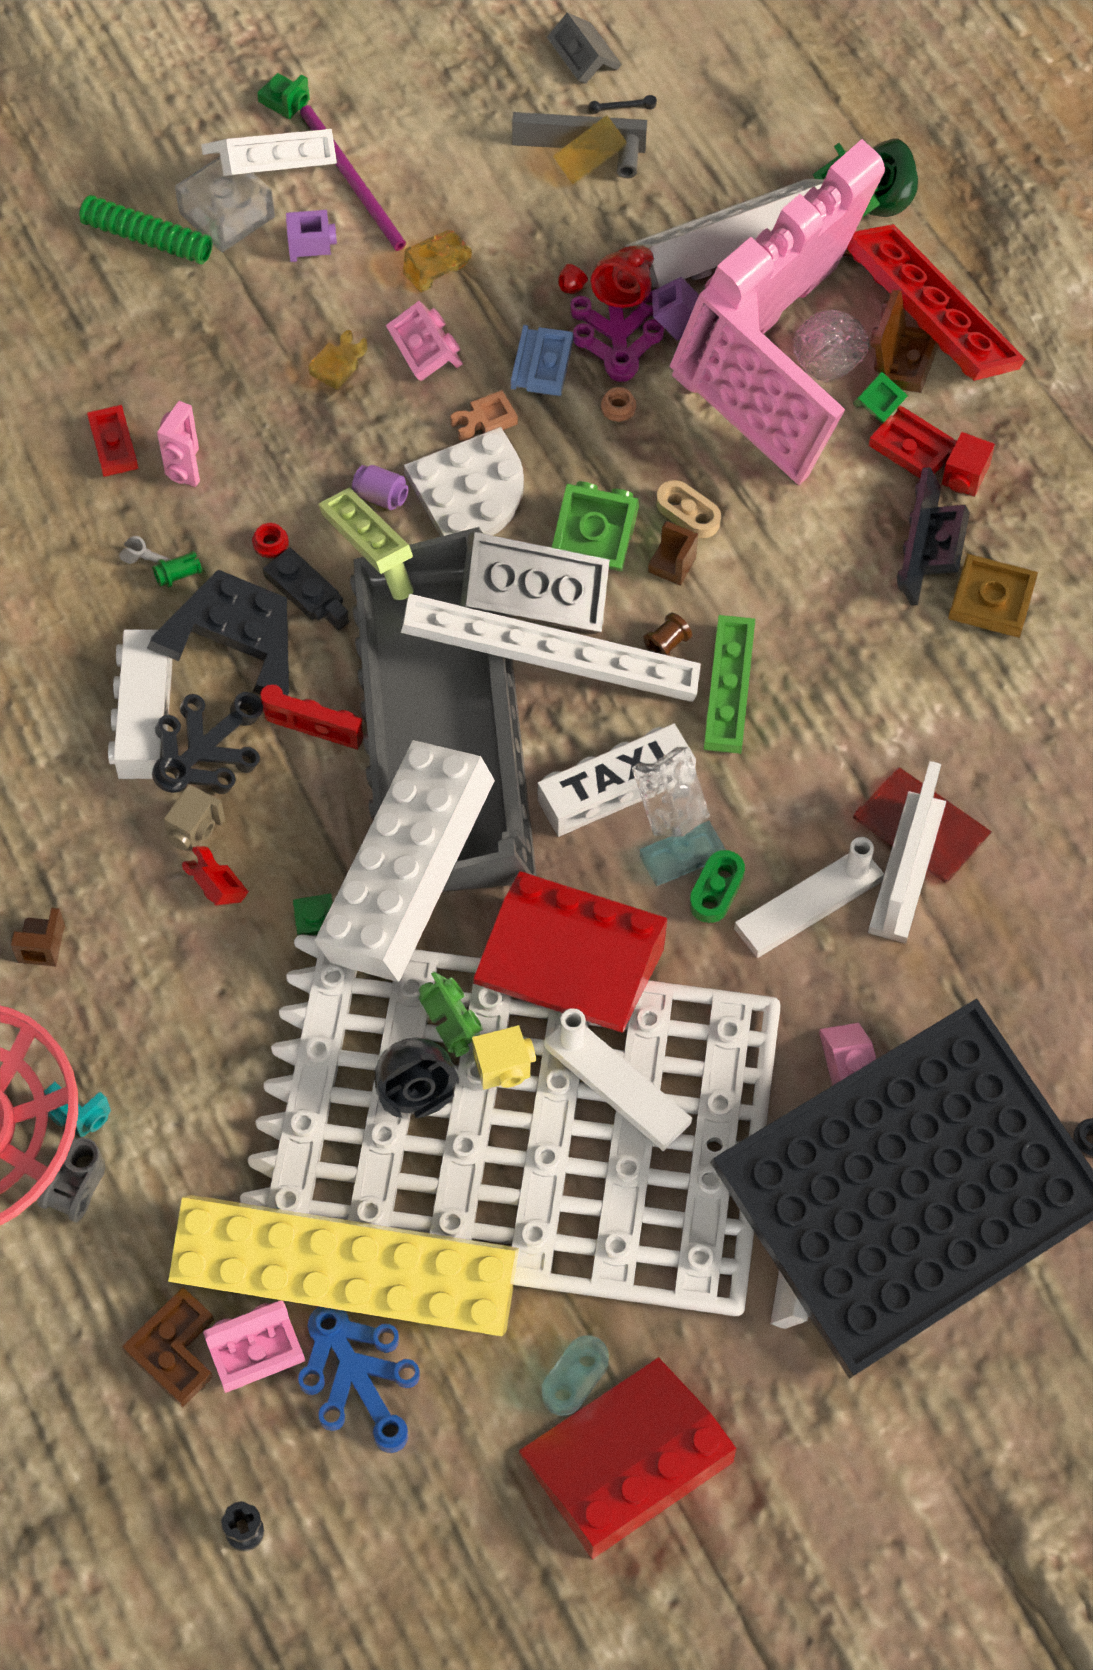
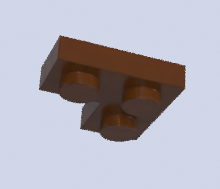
M183 1287L122 1346L124 1353L182 1408L213 1378L212 1373L186 1349L214 1321L213 1315Z

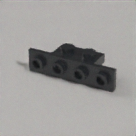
M931 467L922 468L920 481L915 486L916 502L914 510L909 515L910 531L908 540H905L903 544V566L897 574L898 588L905 594L911 606L918 605L924 575L959 572L970 515L965 504L938 507L941 486Z

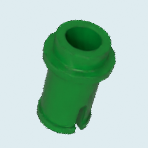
M190 551L185 555L168 561L158 560V564L152 566L157 584L160 587L166 585L169 588L172 587V582L202 573L199 558L195 559L197 557L195 551Z

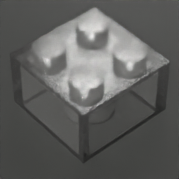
M220 156L175 185L179 214L201 232L202 235H210L213 245L222 253L275 217L272 190L254 173L223 176Z

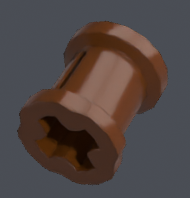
M671 612L666 615L665 622L654 632H647L643 636V642L648 651L670 656V652L682 641H689L693 635L687 622L678 614Z

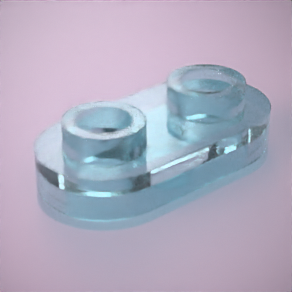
M590 1335L581 1336L572 1341L542 1384V1401L550 1412L566 1416L575 1413L582 1406L608 1368L609 1352L603 1341ZM583 1356H591L594 1358L595 1363L590 1367H585L579 1360ZM565 1389L570 1392L571 1396L568 1400L561 1401L556 1398L555 1393L558 1390Z

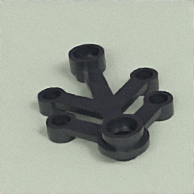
M251 692L238 694L230 706V714L205 735H203L202 717L206 706L205 701L199 695H187L180 705V712L187 722L188 750L181 756L178 755L177 734L181 729V724L175 716H162L155 726V733L162 742V758L158 759L152 768V778L155 784L162 790L171 793L180 792L188 784L210 786L218 794H227L236 782L235 775L231 770L219 768L216 771H208L192 767L197 762L203 761L233 764L239 771L244 773H250L256 768L260 761V756L254 748L243 747L241 749L216 746L240 725H252L258 720L263 712V704L257 695ZM188 704L195 705L198 710L194 711L188 707ZM240 709L247 711L249 715L243 713ZM163 724L169 725L173 731L165 730ZM242 756L250 758L252 763H246ZM165 772L172 773L176 779L169 777ZM217 778H224L228 785L221 784Z

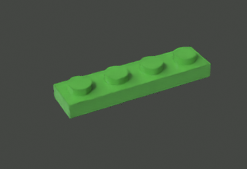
M718 616L704 750L742 753L755 618Z

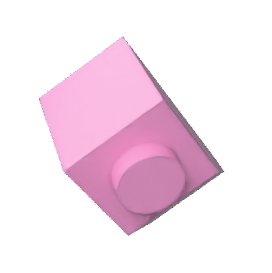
M859 1023L820 1029L819 1034L832 1086L876 1060L872 1041Z

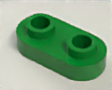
M720 850L713 853L707 860L690 895V911L699 921L714 923L723 919L727 914L744 879L745 863L740 855L730 850ZM721 871H727L731 874V876L724 878L721 877L718 873ZM706 902H711L716 907H714L713 909H707L703 906V904Z

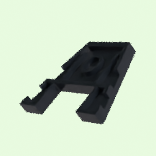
M219 569L151 637L147 647L149 650L179 661L190 633L194 632L264 662L253 692L261 694L265 686L273 684L279 686L284 695L288 696L287 597Z

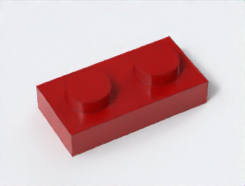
M122 405L87 412L103 477L139 469Z

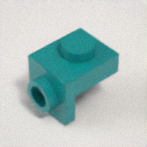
M54 1081L44 1090V1093L48 1095L62 1087ZM101 1092L96 1094L83 1107L78 1104L75 1133L79 1137H84L89 1132L97 1131L108 1119L111 1109L107 1097ZM68 1104L48 1112V1116L59 1127H63L66 1124Z

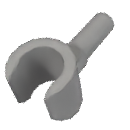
M139 536L128 538L124 543V546L127 548H124L119 553L121 560L128 564L135 563L139 558L158 563L160 559L164 561L171 560L147 549L144 540Z

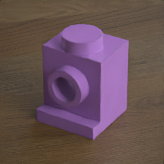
M327 210L286 213L290 262H297V257L331 255L330 245L337 244L335 223L328 224Z

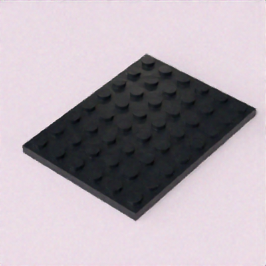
M977 998L710 1161V1164L849 1379L1093 1221L1092 1167Z

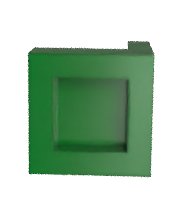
M881 372L858 396L853 404L857 408L862 405L883 424L908 395Z

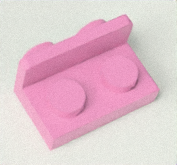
M418 301L388 323L386 327L412 372L422 381L448 361L456 368L463 363L457 355V352L461 350L458 343L450 333L445 334L442 329L446 323L435 308L428 310Z

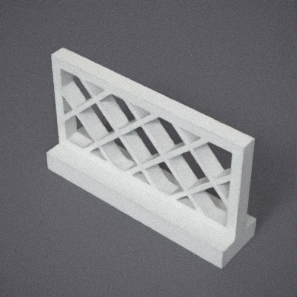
M929 762L920 794L908 792L868 933L906 944L946 801L933 798L941 768L939 763Z

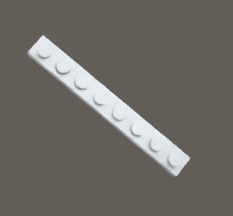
M409 594L406 602L401 633L690 702H693L697 695L701 663Z

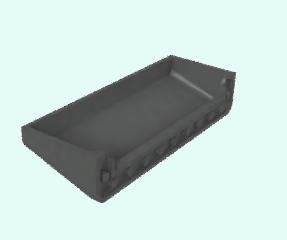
M480 527L410 544L409 547L413 557L403 563L413 587L412 594L460 606L468 534L473 532L483 534ZM364 557L353 559L354 575L350 576V583L357 599V605L353 606V616L356 625L359 627L360 637H356L355 645L357 653L362 660V668L358 669V679L365 696V700L361 701L360 707L363 719L367 723V733L363 735L365 750L370 757V766L366 767V777L373 793V799L369 800L368 803L372 820H374L413 740L481 756L495 781L442 892L512 886L519 871L536 876L513 659L401 633L408 598L395 600L392 597L383 573L380 574Z

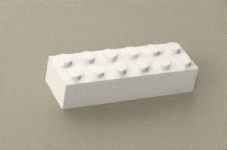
M415 740L412 741L315 938V943L330 963L392 981H400L495 781L481 756Z

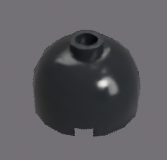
M415 1037L396 1042L382 1053L375 1068L374 1081L379 1101L386 1112L399 1118H403L401 1112H414L415 1118H421L441 1110L451 1102L455 1095L453 1088L456 1083H459V1077L450 1056L444 1048L430 1039Z

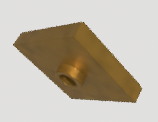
M967 553L948 619L1020 638L1038 572Z

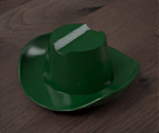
M892 138L873 147L883 160L885 171L877 186L878 190L874 192L881 205L869 212L868 214L879 217L897 215L911 204L917 193L918 175L912 152L902 140Z

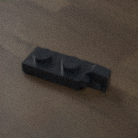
M291 547L263 567L265 578L312 621L314 619L320 621L324 617L338 631L350 623L348 620L349 611L342 605L344 601L339 591Z

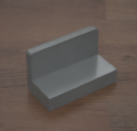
M568 12L547 36L577 80L587 84L602 64L616 70L622 65L592 23Z

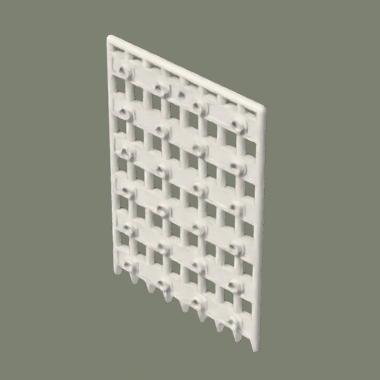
M302 934L295 938V947L316 957L317 962L314 967L293 970L286 974L288 983L304 990L310 996L308 1002L284 1006L279 1010L280 1018L302 1029L301 1038L277 1042L271 1046L273 1055L294 1065L295 1069L293 1075L268 1079L264 1082V1090L267 1093L288 1104L286 1112L261 1116L256 1120V1126L259 1130L280 1140L279 1148L276 1150L249 1156V1166L272 1178V1182L269 1188L244 1192L240 1196L241 1203L467 1240L475 1239L511 1244L512 1247L519 1248L514 1277V1285L730 1316H740L744 1313L754 1230L741 1210L739 1219L727 1218L728 1201L731 1195L710 1164V1161L739 1143L736 1141L738 1120L750 1122L749 1136L767 1125L780 1014V1001L777 998L649 980L624 1029L628 1030L625 1051L613 1049L659 1090L661 1088L663 1072L703 1077L700 1098L665 1094L686 1113L698 1114L695 1136L680 1134L667 1147V1149L693 1152L689 1174L650 1168L652 1147L658 1146L617 1111L614 1125L574 1119L577 1098L606 1101L588 1085L580 1082V1078L544 1048V1040L531 1038L535 1055L542 1056L539 1076L530 1075V1078L525 1079L521 1084L507 1088L536 1092L533 1114L494 1108L497 1087H504L500 1085L483 1090L471 1042L468 1044L470 1050L460 1056L459 1066L454 1065L459 1077V1083L455 1085L453 1102H449L441 1110L428 1115L449 1119L446 1140L407 1135L410 1117L414 1112H401L403 1118L394 1117L386 1112L379 1101L375 1089V1081L372 1092L334 1087L338 1066L375 1071L382 1053L392 1044L403 1039L420 1037L443 1042L436 1030L438 1025L427 1024L429 1016L418 999L420 996L418 989L428 982L435 984L431 973L433 971L437 973V968L476 973L481 958L414 949L400 981H393L392 983L356 978L357 970L330 963L315 943L316 936ZM473 984L472 993L463 992L465 997L461 1001L464 1007L472 1010L483 1026V1030L480 1031L481 1035L506 1029L508 1027L509 1015L548 1019L545 1039L561 1025V1016L563 1014L561 1012L524 1000L512 999V996ZM352 994L390 998L386 1018L349 1014ZM679 1000L712 1005L710 1025L670 1020L672 1001ZM752 1010L764 1012L761 1032L750 1030ZM585 1021V1026H586L587 1028H588V1025L600 1026V1025H597V1024H594V1023ZM345 1030L383 1034L379 1055L342 1050ZM675 1036L707 1041L705 1061L665 1056L667 1037ZM747 1046L759 1048L757 1068L745 1067ZM743 1083L755 1084L753 1105L740 1104ZM331 1103L369 1108L365 1129L327 1124ZM491 1124L530 1130L527 1151L488 1146ZM579 1136L611 1141L609 1162L569 1157L571 1137ZM324 1140L362 1145L358 1167L320 1162ZM715 1141L722 1146V1149L718 1152H712L708 1149L707 1144ZM404 1151L443 1156L440 1177L400 1173ZM485 1162L524 1167L521 1189L481 1184ZM566 1173L606 1179L603 1201L563 1195ZM316 1178L355 1183L351 1205L312 1200ZM647 1185L688 1190L685 1212L645 1207ZM397 1189L436 1194L433 1217L393 1211ZM478 1201L518 1206L515 1228L475 1223ZM560 1212L600 1217L598 1238L590 1239L557 1234ZM642 1223L682 1228L680 1251L640 1246ZM724 1234L737 1236L734 1259L722 1257ZM554 1251L595 1256L592 1279L551 1273ZM636 1263L678 1268L675 1291L634 1285ZM720 1274L732 1275L729 1298L717 1297Z

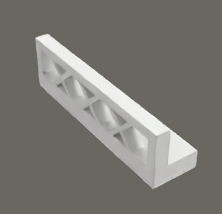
M332 129L224 139L201 144L203 155L220 153L223 176L337 163Z

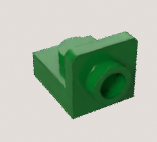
M277 73L257 92L258 102L290 120L310 100L308 78L301 74L293 82Z

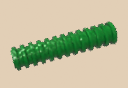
M88 195L80 207V222L84 225L90 224L92 228H100L104 232L109 231L112 235L118 234L121 238L128 237L130 241H138L141 245L147 244L150 248L157 247L162 252L166 250L170 255L176 253L177 257H185L191 262L195 260L199 265L204 264L210 257L213 242L208 234L202 235L199 231L192 232L188 227L183 229L179 224L173 226V223L170 221L164 222L159 217L154 219L150 214L144 215L141 211L135 212L132 208H125L121 204L116 205L112 201L106 202L103 198L97 199L94 195Z

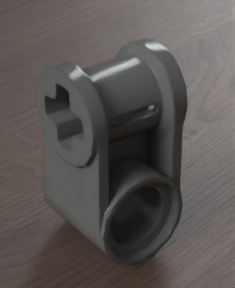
M84 1137L73 1139L66 1160L56 1177L38 1198V1207L43 1209L51 1207L69 1216V1220L75 1223L82 1219L106 1169L105 1161L94 1141ZM82 1156H93V1160L88 1166L83 1168L75 1167L77 1160Z

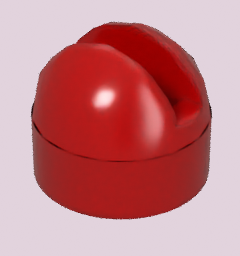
M566 264L559 273L557 281L560 290L564 293L577 294L588 282V277L577 266Z

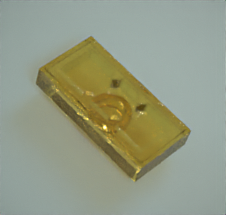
M606 115L556 153L553 158L571 183L575 185L628 143L608 115Z

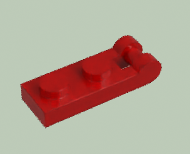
M267 685L262 689L260 695L264 718L268 722L356 750L359 749L363 740L362 719L356 717L353 713L346 710L335 711L323 707L311 699L300 700L284 695L282 689L277 685Z

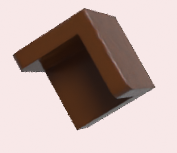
M665 521L661 531V543L648 564V573L681 586L696 560L698 533Z
M51 908L49 920L26 918L22 932L14 931L11 947L17 963L56 967L65 928L60 908Z

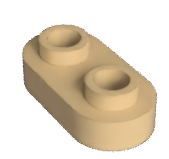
M668 481L659 487L656 506L662 515L676 525L698 533V538H708L717 533L721 521V512L717 505L681 481ZM670 502H677L679 504L671 505ZM703 521V522H706L707 524H700V523H697V522Z

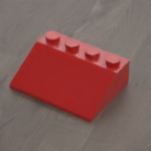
M519 871L504 898L473 978V984L561 1013L568 1009H578L583 1012L586 1021L623 1033L664 951L667 918Z
M659 1357L519 1450L520 1456L592 1560L734 1462L736 1453L735 1445L711 1412Z

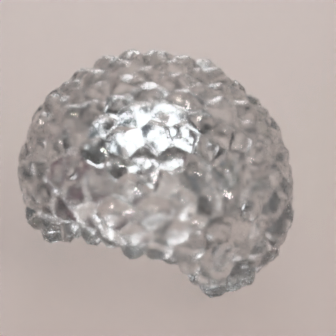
M837 309L823 310L821 313L817 312L810 316L796 330L793 339V353L800 366L804 368L806 373L824 383L842 378L843 375L853 370L859 362L863 361L870 346L868 343L869 338L860 321L849 313L838 311Z

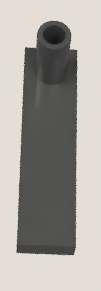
M513 112L512 145L617 151V174L622 178H633L637 174L638 153H646L647 120Z

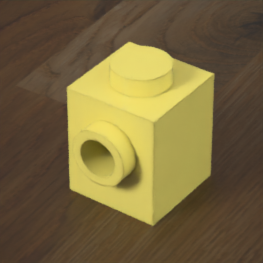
M519 1025L472 1037L473 1056L483 1090L500 1085L504 1088L514 1087L521 1084L525 1079L530 1078V1063L536 1061L535 1051L531 1038L523 1039Z

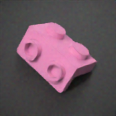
M178 401L172 411L167 412L163 416L160 428L157 431L165 475L176 483H186L196 487L200 482L195 457L199 446L192 406Z
M282 1300L275 1303L261 1304L253 1309L252 1312L234 1319L220 1320L203 1332L225 1393L305 1362L304 1354Z

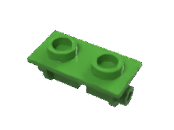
M433 971L431 975L436 983L428 982L418 989L420 993L418 999L432 1022L436 1023L446 1016L447 1020L437 1026L436 1030L448 1052H454L455 1056L459 1057L470 1050L468 1044L472 1042V1037L481 1035L480 1031L483 1030V1026L475 1013L470 1009L467 1011L461 999L465 996L458 983L452 977L446 979Z

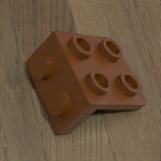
M893 290L889 301L885 300L883 302L879 327H874L871 334L870 345L871 348L875 349L876 353L874 371L879 374L883 372L901 390L922 393L939 344L921 328L906 326L902 292L900 290Z

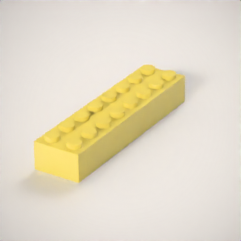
M189 1195L182 1197L168 1282L503 1336L507 1330L519 1248Z

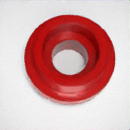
M265 523L259 526L254 533L252 545L258 555L265 558H275L287 550L289 539L286 531L281 526L275 523ZM269 541H274V542H275V543H272V544H266V543L269 542Z

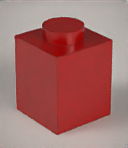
M961 432L946 462L941 485L947 486L955 492L975 497L990 467L995 444Z

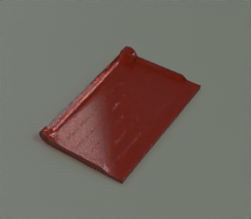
M899 767L868 801L856 810L853 819L893 847L908 792L920 794L923 783ZM934 792L933 798L946 801L927 871L947 884L992 831Z

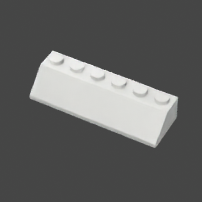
M805 179L632 242L625 245V247L643 245L654 254L655 260L650 268L652 287L660 288L679 277L683 279L692 277V280L705 278L712 274V268L717 267L747 239L752 237L755 240L766 228L770 231L773 230L781 210L799 194L804 197L812 187L819 189L824 179Z

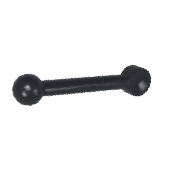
M647 95L642 100L600 103L594 100L589 103L588 109L593 114L599 113L600 110L644 106L646 109H654L657 105V98L653 95Z

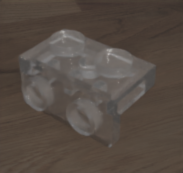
M676 747L654 763H638L632 768L652 832L655 836L683 837L710 817L688 747Z

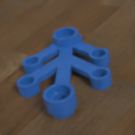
M319 1306L311 1313L308 1319V1332L315 1342L308 1365L300 1371L298 1376L301 1390L308 1395H315L324 1388L323 1369L332 1348L340 1362L328 1402L323 1404L319 1410V1420L322 1427L329 1431H336L343 1426L345 1422L344 1407L351 1384H353L375 1422L373 1435L377 1447L386 1453L400 1451L408 1441L407 1425L401 1417L390 1414L368 1375L395 1381L402 1388H412L420 1379L417 1363L410 1359H403L395 1363L355 1353L347 1339L374 1344L377 1350L383 1353L394 1351L399 1344L397 1329L391 1324H382L375 1328L351 1322L344 1310ZM327 1318H332L336 1321L335 1327L330 1330L321 1327L322 1321ZM383 1333H390L394 1336L393 1341L389 1344L380 1343L378 1338ZM404 1368H411L415 1374L411 1379L404 1380L399 1376L400 1371ZM310 1374L317 1375L319 1382L314 1386H307L304 1384L305 1377ZM330 1410H336L340 1413L339 1419L335 1422H327L324 1416ZM387 1425H395L399 1429L398 1433L393 1437H386L382 1431Z

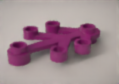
M652 292L625 320L622 307L608 305V320L591 309L589 298L577 296L571 301V316L587 323L579 324L574 328L573 341L575 345L588 349L604 360L605 371L615 381L625 382L632 379L639 369L638 358L650 346L659 343L664 337V327L656 319H651L644 323L643 335L627 348L626 338L646 319L653 316V305H646L648 302L653 303ZM580 306H581V307H585V309L580 310V309H577V307H580ZM593 328L612 340L613 349L594 337ZM650 330H656V331H658V332H657V333H650L649 331H650ZM586 334L588 337H580L579 335Z

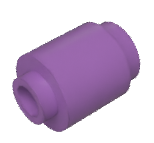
M375 465L360 466L352 481V490L361 499L389 510H394L397 506H401L408 495V486L404 476Z

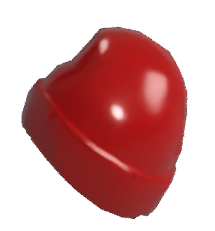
M637 245L624 247L617 252L606 255L595 265L590 277L591 288L599 301L619 308L633 307L643 303L649 296L652 288L650 268L655 260L654 254L649 248Z

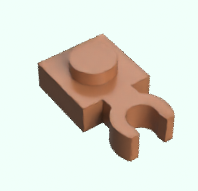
M503 390L470 402L471 412L457 411L450 416L452 428L462 424L466 425L458 429L460 441L471 439L478 430L486 433L499 427L505 430L518 424V416Z

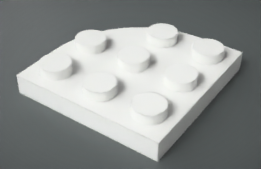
M501 427L404 465V474L440 537L475 527H480L483 534L493 536L513 519L515 510L520 503L521 497H523L524 474L521 461Z

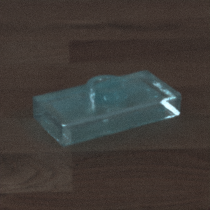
M708 820L641 848L640 857L655 885L659 886L704 867L713 853L726 849Z

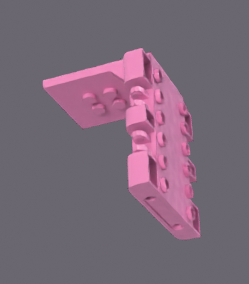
M863 139L829 168L819 189L812 187L804 197L799 194L781 210L773 230L770 231L766 228L755 240L750 237L717 266L715 273L705 284L706 289L698 296L670 364V367L674 370L672 376L689 391L699 393L798 485L808 478L845 409L774 345L764 333L778 322L781 313L798 297H806L836 270L885 171L883 160L879 154Z

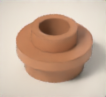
M622 387L612 388L602 398L601 411L609 420L617 422L626 421L635 414L636 400L629 390Z

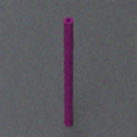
M310 105L301 108L300 115L311 131L326 130V127ZM333 139L337 162L335 165L396 251L402 250L406 246V241Z

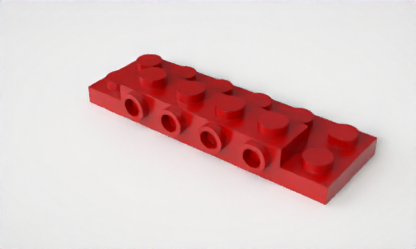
M894 224L854 232L846 248L852 254L853 259L862 264L873 276L875 282L883 286L890 294L893 290H900L902 292L903 308L917 321V325L939 344L940 349L961 367L962 372L966 376L976 381L1021 368L1026 359Z

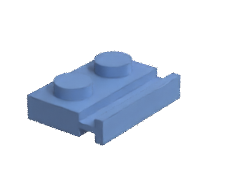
M523 325L511 377V389L516 390L517 387H523L528 392L561 396L573 344V332L541 327L538 330L528 329L527 325Z

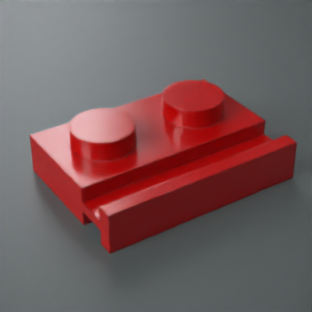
M900 405L897 408V412L893 416L891 415L870 437L869 446L920 478L922 468L931 467L935 474L944 465L957 440Z

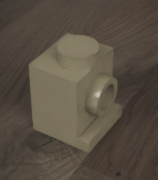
M189 784L163 819L168 840L181 850H192L193 847L198 846L201 840L206 841L214 830L215 822L222 825L225 821L222 801Z

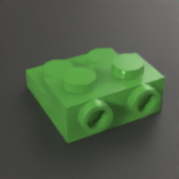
M578 481L576 485L566 484L552 548L609 559V569L622 572L639 509L638 498H634L633 493L623 489H612L611 493L597 490L598 486L583 481Z

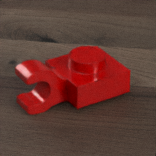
M193 847L192 852L197 856L198 864L195 860L184 861L182 867L188 875L194 876L193 879L201 887L205 897L213 902L215 906L241 903L249 891L229 866L219 865L208 847Z

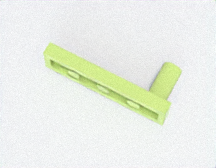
M347 488L318 504L322 515L380 574H384L392 597L395 600L406 599L409 594L413 593V587L403 563L413 557L409 544L351 488Z

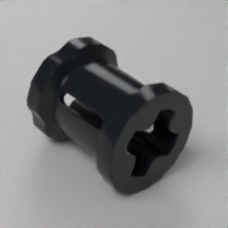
M244 1501L235 1502L227 1507L221 1523L226 1540L230 1546L243 1552L253 1550L259 1546L265 1531L257 1508ZM245 1519L249 1531L241 1534L237 1522Z

